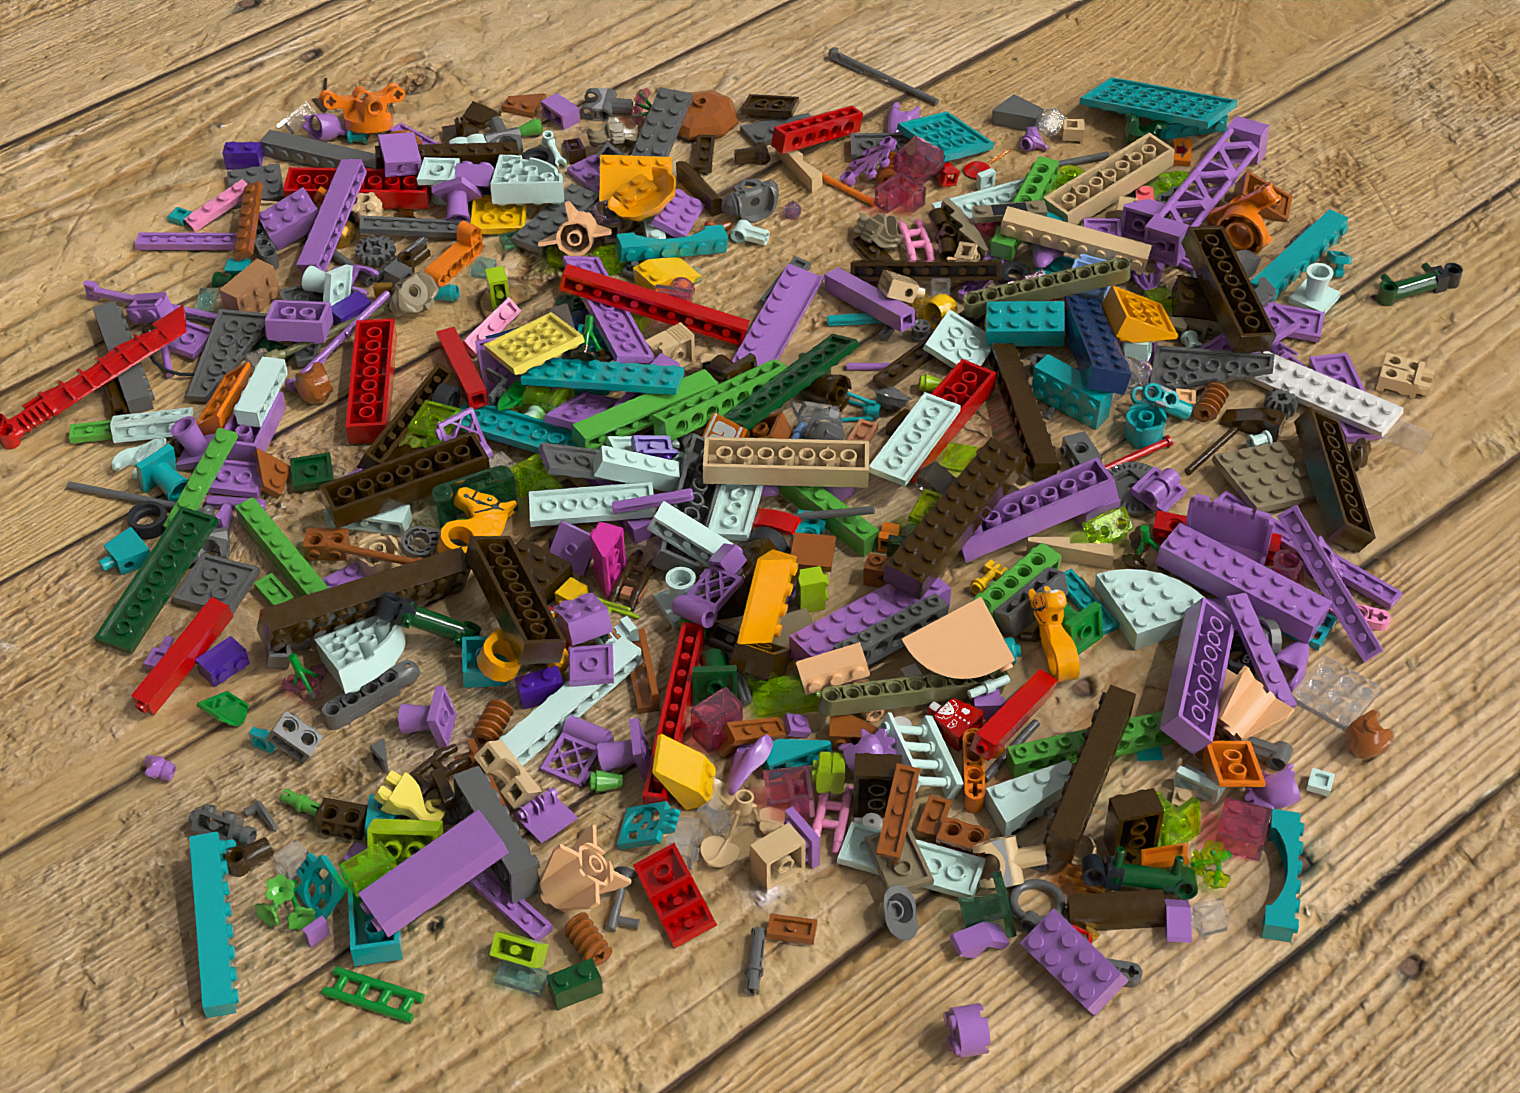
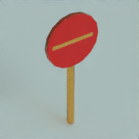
M1007 149L987 163L982 161L968 163L964 167V174L970 179L977 180L978 173L990 169L989 165L1011 152V149Z

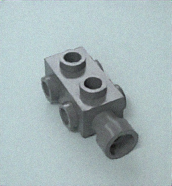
M203 804L201 807H196L189 815L190 830L195 831L196 835L218 832L221 840L239 841L245 845H249L256 840L257 829L250 826L243 827L245 819L237 817L235 812H222L216 810L217 807L215 805Z

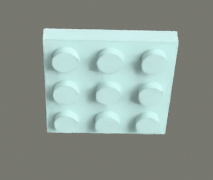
M949 309L923 349L954 368L961 359L981 366L989 355L991 346L986 345V332Z

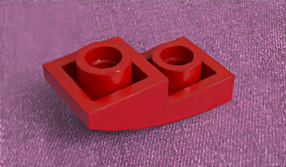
M761 508L752 524L755 528L768 527L779 532L781 535L793 536L801 522V518L787 512Z

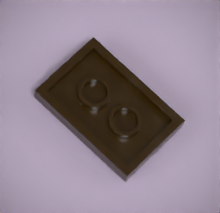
M749 94L741 108V114L748 117L792 118L799 105V97Z

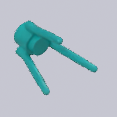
M851 392L846 393L850 397L865 402L849 400L848 404L863 407V414L866 416L842 418V422L859 421L860 418L872 422L873 418L878 419L881 408L880 403Z

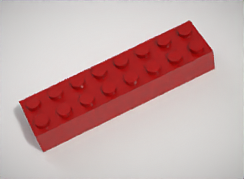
M289 167L283 188L284 198L304 187L313 201L320 186L329 190L337 168ZM365 168L367 174L359 193H375L382 202L383 209H397L398 207L403 209H429L431 185H418L417 177L419 174L385 177L384 169Z
M395 319L356 320L345 426L349 444L373 443L390 422L397 346Z
M961 359L931 393V395L961 405V408L954 421L909 480L910 482L915 484L993 393L995 390L996 372Z

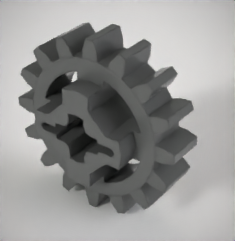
M373 235V238L367 236L366 240L361 239V244L356 245V256L358 261H362L363 265L368 263L370 267L373 264L378 267L380 263L385 265V261H390L391 257H395L396 247L394 241L390 240L389 237L383 238V235L379 237Z

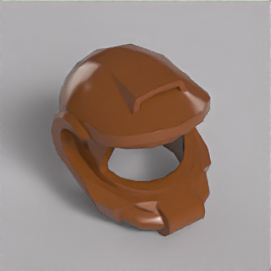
M313 362L312 369L305 373L298 372L295 374L296 381L293 383L300 397L310 404L324 403L333 392V387L326 375L324 366L320 362Z
M1373 709L1360 716L1344 732L1350 751L1359 758L1365 759L1384 754L1394 738L1393 732L1390 729H1383L1377 722L1380 716L1378 710Z

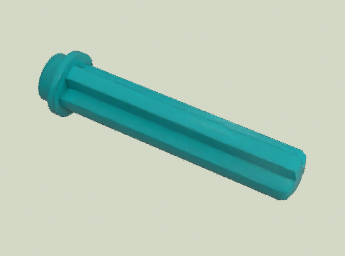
M867 313L827 316L828 326L884 325L883 322Z

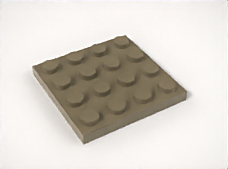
M1280 441L1273 444H1264L1213 455L1211 461L1249 508L1253 509L1254 514L1257 510L1267 512L1317 501L1309 475Z

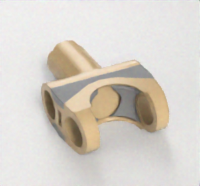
M1016 835L992 838L972 846L973 853L985 852V854H992L997 860L995 872L987 876V878L979 880L980 888H1002L1024 883L1022 869L1047 864L1043 844L1018 848Z

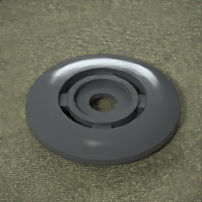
M1124 462L1116 467H1112V469H1108L1115 479L1120 499L1119 512L1129 515H1145L1155 512L1131 495L1128 487L1135 485L1153 468L1152 466L1140 462Z

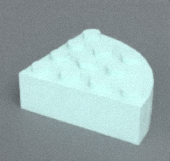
M499 155L491 181L492 203L501 206L515 203L516 205H524L526 203H534L535 205L552 203L557 205L564 203L563 176L561 173H558V169L555 166L540 159L531 157L529 160L522 159V156Z
M1111 570L1096 574L1095 592L1102 597V604L1119 622L1120 630L1134 650L1179 636L1185 610L1204 597L1178 579L1147 570Z
M375 615L314 639L322 663L345 693H353L360 690L361 686L374 680L395 665V662L403 653L406 644L403 627L394 624L395 620L392 622L385 621Z

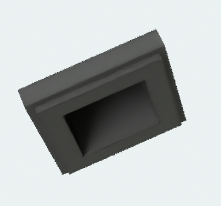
M383 738L371 745L370 750L373 761L383 772L387 773L389 772L388 754L385 739Z

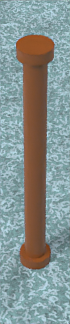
M327 539L324 547L325 551L328 552L333 550L402 565L423 559L421 557L415 559L336 543L332 539Z

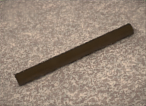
M1234 426L1230 428L1185 468V473L1191 475L1238 433V429Z

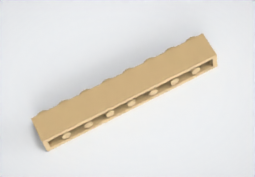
M1009 206L1004 214L999 233L1078 256L1085 254L1104 260L1121 257L1127 258L1130 261V270L1144 273L1152 245Z

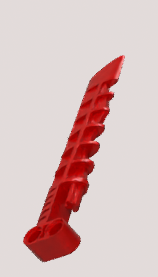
M184 305L152 323V326L155 328L154 330L140 336L134 334L133 339L114 346L101 359L96 357L97 363L83 372L78 368L76 369L78 373L76 377L65 383L58 380L56 381L58 386L44 392H38V396L22 405L24 409L22 412L9 420L0 413V443L9 450L17 448L21 443V438L25 436L24 433L32 432V428L37 429L38 424L43 425L45 420H51V416L56 417L60 412L76 404L79 400L185 334L187 327Z

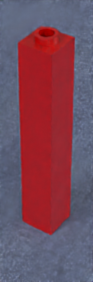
M455 327L436 331L439 348L451 372L454 374L453 376L468 406L476 409L489 405L486 387Z
M213 597L208 600L132 693L131 697L135 702L134 706L142 713L148 712L152 715L158 712L196 665L195 659L208 650L234 616L229 605Z
M1039 669L975 734L970 750L989 761L1052 696L1058 679Z

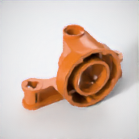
M389 83L380 92L370 93L364 87L358 86L354 88L352 95L339 96L330 90H323L319 94V101L327 109L343 108L345 129L357 133H378L391 129L393 127L392 113L387 111V103L401 102L405 98V91L396 83ZM362 93H365L362 99L359 98Z
M1271 182L1262 185L1259 189L1246 196L1239 195L1226 205L1214 207L1205 218L1209 226L1224 227L1235 251L1247 249L1254 254H1258L1263 247L1272 242L1273 239L1268 233L1262 217L1258 214L1260 210L1274 205L1281 199V196L1277 195L1272 188L1273 184Z

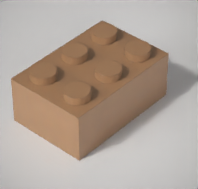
M259 259L253 261L219 289L224 309L259 313L280 295L274 266Z

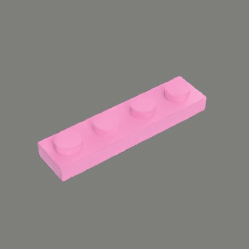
M243 179L236 182L233 186L184 218L186 224L194 232L206 226L242 201L244 187L247 183Z
M508 297L462 341L466 350L475 357L477 355L475 341L486 339L485 336L501 332L521 310Z

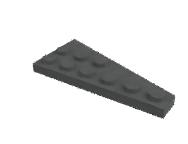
M1156 346L1150 383H1156L1168 389L1176 390L1207 385L1211 381L1221 383L1273 374L1275 354L1255 352L1233 353V351Z

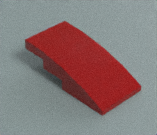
M675 842L633 864L675 948L717 926Z

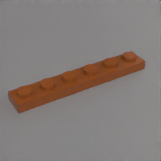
M260 181L249 183L244 187L233 255L237 262L253 255L263 184Z

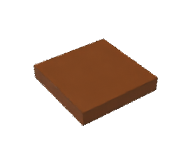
M795 532L791 555L797 556L795 563H798V568L806 569L821 566L822 571L831 572L836 536Z

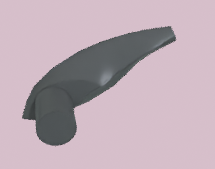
M256 800L253 805L244 808L247 817L258 812L260 818L274 832H277L271 815L261 801Z

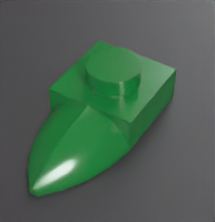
M516 380L500 397L498 411H504L516 405L520 407L532 395V390L525 385H521Z

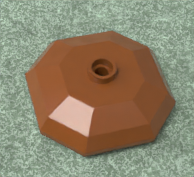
M713 90L688 92L692 93L693 99L678 136L690 141H697L698 135H715V139L723 137L738 124L733 100Z

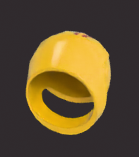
M938 294L933 296L924 305L923 318L930 323V329L935 330L938 325L931 321V313H934L939 321H942L949 309L957 314L958 307L956 301L951 296Z

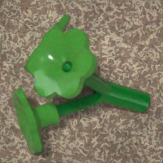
M278 874L275 879L271 878L266 883L268 888L265 892L266 898L273 900V903L269 906L265 903H257L254 906L257 916L270 927L279 924L276 912L285 900H291L294 907L293 913L287 916L289 929L297 928L302 930L316 920L313 908L306 909L297 903L294 893L299 882L296 879H287L283 874Z

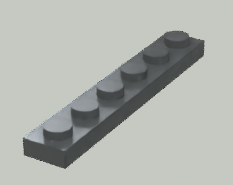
M360 215L359 234L457 238V226L464 220Z

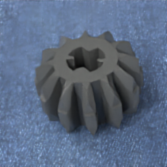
M1273 388L1272 392H1267L1263 406L1287 413L1285 419L1288 420L1296 412L1298 399H1296L1295 394L1290 393V390L1284 391L1282 388L1280 390Z

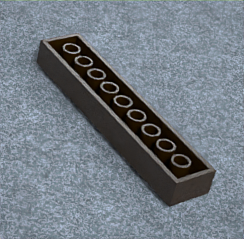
M990 437L887 561L883 581L921 600L1024 472L1027 454Z
M462 547L455 548L260 609L256 630L266 651L280 650L285 645L291 643L299 644L307 638L313 636L320 637L326 632L337 631L347 625L375 616L374 611L383 592L394 593L401 599L403 597L416 601L417 605L431 598H441L450 592H460L465 588L471 568L465 558Z

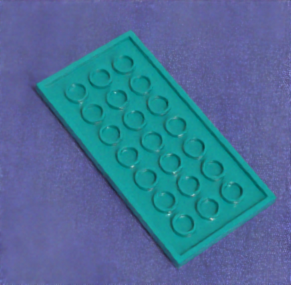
M1110 77L1080 97V104L1086 105L1087 108H1101L1103 111L1112 110L1117 111L1118 114L1135 113L1136 117H1149L1150 120H1164L1166 123H1180L1182 126H1196L1198 129L1205 130L1236 108L1237 100Z

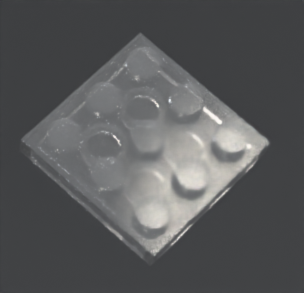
M1324 655L1296 687L1292 695L1298 706L1345 731L1354 720L1365 713L1381 693L1382 686Z

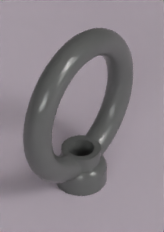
M1042 879L1025 880L1024 883L1016 885L1009 895L1010 909L1020 919L1019 927L1024 932L1030 933L1046 916H1039L1034 911L1025 912L1018 904V898L1024 891L1034 888L1046 890L1056 899L1055 910L1061 915L1065 911L1066 900L1063 892L1049 881Z

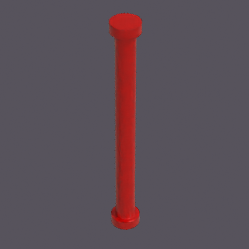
M1166 435L1162 440L1104 466L1108 470L1124 462H1133L1159 449L1173 446V440L1169 435Z

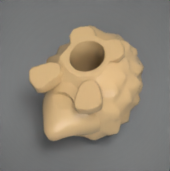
M359 193L357 195V200H355L351 210L354 221L360 224V215L383 216L382 202L375 193Z

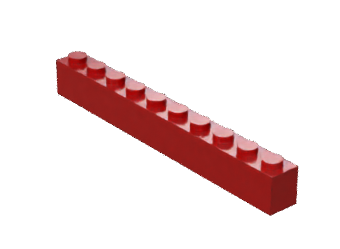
M567 264L563 272L559 287L560 291L673 326L681 322L690 331L741 346L750 322V320L570 264Z
M682 622L642 794L643 805L667 801L669 804L671 793L652 773L658 735L663 734L681 744L683 741L693 696L692 667H699V659L705 642L704 627L696 623Z

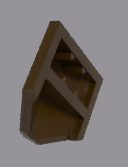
M472 101L462 117L469 122L483 126L491 118L501 116V112Z

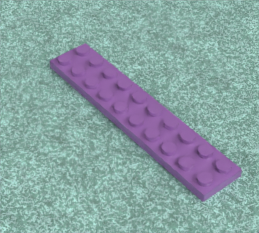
M563 256L562 263L565 268L567 264L609 276L599 257ZM581 297L589 314L594 316L593 321L616 362L638 364L653 362L654 355L630 312Z

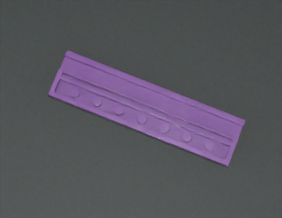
M788 263L732 362H737L749 353L756 355L757 366L772 359L779 361L822 284L824 275L819 276Z

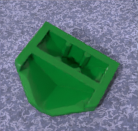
M225 691L197 702L196 707L219 721L233 726H241L245 722L249 704L232 693Z

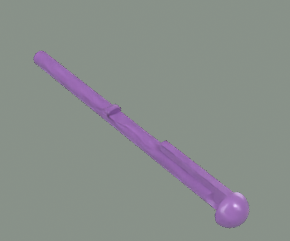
M384 291L300 372L305 373L312 369L313 362L323 364L327 360L326 357L355 331L356 320H366L391 296L390 293ZM295 377L292 380L287 379L285 381V387L290 392L296 391L293 384L296 381Z

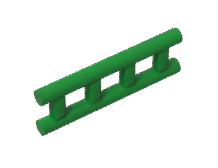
M338 966L333 970V976L339 977L334 987L324 986L322 990L323 996L407 1023H412L414 1020V1014L409 1013L413 1002L423 1003L425 998L423 993ZM348 980L360 984L355 995L343 992ZM370 987L382 991L377 1002L364 998ZM392 994L404 998L399 1009L386 1005Z

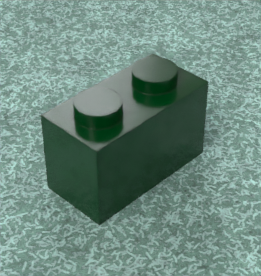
M592 958L546 976L548 990L557 1011L603 993L601 976Z

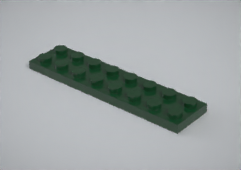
M832 333L725 413L723 417L748 429L747 431L753 429L758 422L766 419L774 410L781 408L786 401L795 397L799 391L810 386L815 379L823 376L827 370L839 364L840 360L851 355L859 347L857 339Z
M183 506L180 507L94 636L97 643L130 654L134 653L218 524L217 517Z

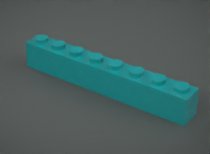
M1329 209L1250 281L1253 288L1256 289L1259 286V278L1265 277L1276 289V296L1269 303L1272 300L1274 301L1278 294L1285 291L1292 281L1295 282L1302 272H1306L1309 265L1315 263L1320 255L1325 254L1332 244L1335 245L1338 239L1347 233L1349 218Z
M218 832L189 836L202 1008L207 1018L237 1013L236 1004L240 1003L238 988L234 989V982L238 981L236 966L233 967L232 960L236 959L234 945H231L230 938H234V929L228 917L232 916L231 903L227 902V895H230L229 881H225V875L229 874L227 860L223 861V854H227L226 842L220 839Z

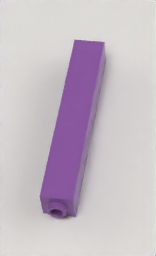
M839 267L824 274L825 290L899 332H903L915 325V309L897 299L886 297L879 289Z

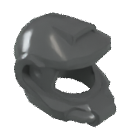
M829 406L816 412L805 428V437L811 440H844L845 433L841 424L842 417L840 416V411ZM823 419H828V420L833 421L834 423H832V422H820V423H818V422H819L820 420H823Z

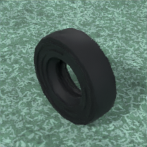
M1018 261L1006 262L1002 264V279L998 281L1002 285L1031 278L1030 268ZM1018 273L1021 276L1014 278L1008 276L1007 274Z

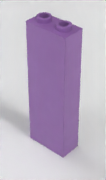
M477 810L358 894L363 900L360 906L367 916L371 913L375 918L371 922L378 932L384 930L386 935L390 937L507 855L509 851L480 810Z

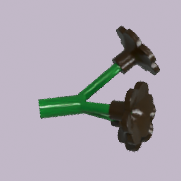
M586 315L585 331L582 334L585 342L581 350H579L581 347L579 344L577 348L564 352L569 359H580L581 361L598 360L600 362H608L614 359L610 352H605L603 348H600L592 332L593 315ZM589 337H591L597 349V357H595V353L589 352Z
M1147 525L1137 526L1135 531L1129 534V539L1132 541L1131 547L1137 551H1134V554L1122 556L1121 559L1126 567L1145 570L1147 564L1141 558V551L1146 552L1149 546H1152L1159 552L1160 548L1155 544V539L1152 537L1153 531ZM1157 566L1159 570H1164V568Z

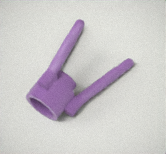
M1281 341L1271 346V353L1285 359L1289 358L1293 362L1307 367L1293 356H1298V352L1287 347Z

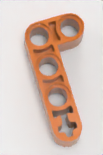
M461 221L456 230L457 242L426 268L424 273L433 277L437 286L443 287L479 256L483 249L481 229L478 226Z
M975 728L966 730L963 733L962 739L964 808L970 813H978L983 810L986 792L984 758L970 750L975 734L980 730ZM1005 745L991 759L998 758L1004 752Z

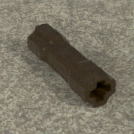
M117 377L102 386L112 417L128 414Z

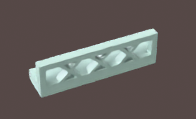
M193 407L113 416L110 423L113 442L120 443L173 437L170 434L171 427L179 419L193 416Z

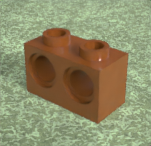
M306 528L302 546L305 559L313 561H347L348 553L333 550L328 552L325 551L324 547L327 539H332L336 543L350 545L348 528Z
M945 817L936 837V845L983 858L985 852L973 853L972 846L989 840V830L979 825L962 822L959 819Z

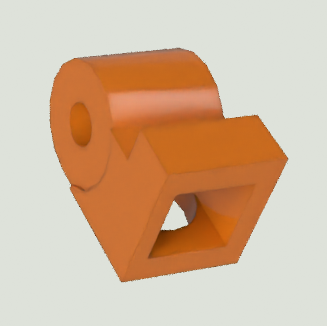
M883 522L882 530L878 536V552L894 554L897 551L900 524ZM885 541L893 542V546L885 547L883 543Z

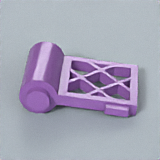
M472 407L436 424L435 433L438 440L443 442L447 441L448 438H455L459 427L467 429L466 434L475 432L480 444L488 455L489 463L494 460L492 450L486 444ZM469 414L471 421L469 427L461 425L463 417ZM450 423L455 425L451 436L446 435L443 428Z
M713 565L704 570L699 576V581L686 595H679L672 604V610L675 615L706 628L714 625L717 619V612L744 582L741 576ZM714 574L719 575L718 579L709 581ZM734 581L730 586L724 587V583ZM720 585V589L710 592L711 587ZM706 589L705 594L696 596L699 591ZM721 595L716 603L711 602V598Z
M570 715L564 723L562 734L540 767L541 772L577 787H581L582 784L586 785L589 781L590 770L598 759L597 743L614 742L612 731ZM565 741L573 744L574 749L561 753L560 748ZM587 750L593 752L590 758L581 761L579 753ZM576 754L579 762L566 766L563 758ZM561 759L563 767L557 769L549 768L551 762ZM581 767L582 772L578 779L569 776V770Z

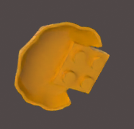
M652 167V181L642 173L635 176L631 181L613 192L614 197L610 196L607 202L608 208L624 220L643 221L660 214L675 197L676 178L667 167Z

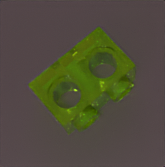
M540 453L506 470L508 485L521 498L529 494V491H535L555 480L554 475L547 474Z
M1125 506L1114 507L1082 523L1089 543H1111V540L1115 538L1116 540L1128 536L1127 532L1134 529Z

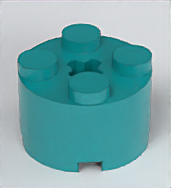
M1147 402L1136 403L1129 408L1125 419L1124 435L1134 448L1142 449L1163 439L1167 418L1165 411L1157 405L1156 407L1150 406V403Z

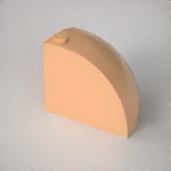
M982 597L902 638L908 651L918 662L935 673L951 678H976L998 669L1002 673L1013 667L1011 662L1015 661Z

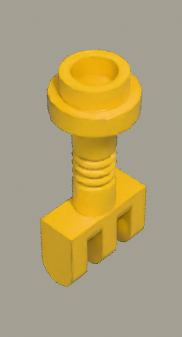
M989 560L983 569V572L986 574L982 578H975L971 581V592L975 595L983 593L987 589V583L993 578L999 579L1003 572L1009 569L1006 567L1002 569L1001 564L997 563L995 565V561Z

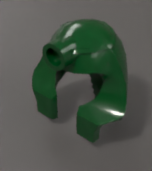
M1126 113L1127 121L1123 134L1126 143L1130 145L1148 133L1155 135L1157 129H1167V124L1164 120H1153L1149 125L1141 127L1135 113Z

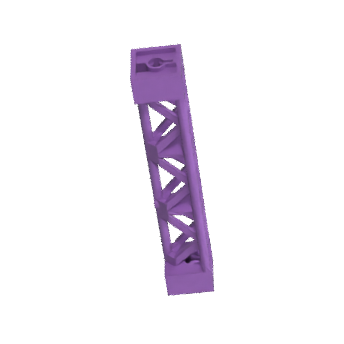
M1235 116L1227 126L1226 131L1161 210L1145 226L1144 243L1152 245L1149 259L1162 261L1174 267L1178 266L1183 257L1186 256L1181 242L1188 227L1200 226L1228 189L1234 186L1236 179L1249 163L1258 165L1265 156L1269 125ZM1217 153L1221 157L1218 161L1214 162L1211 159ZM1240 163L1236 169L1233 167V164ZM1193 182L1197 187L1191 192L1187 188ZM1208 183L1218 185L1210 188H1205ZM1217 192V193L1213 196V198H1211V197L1208 195V194H1210V193ZM1167 213L1172 215L1171 219L1164 218ZM1184 213L1193 214V216L1181 219Z

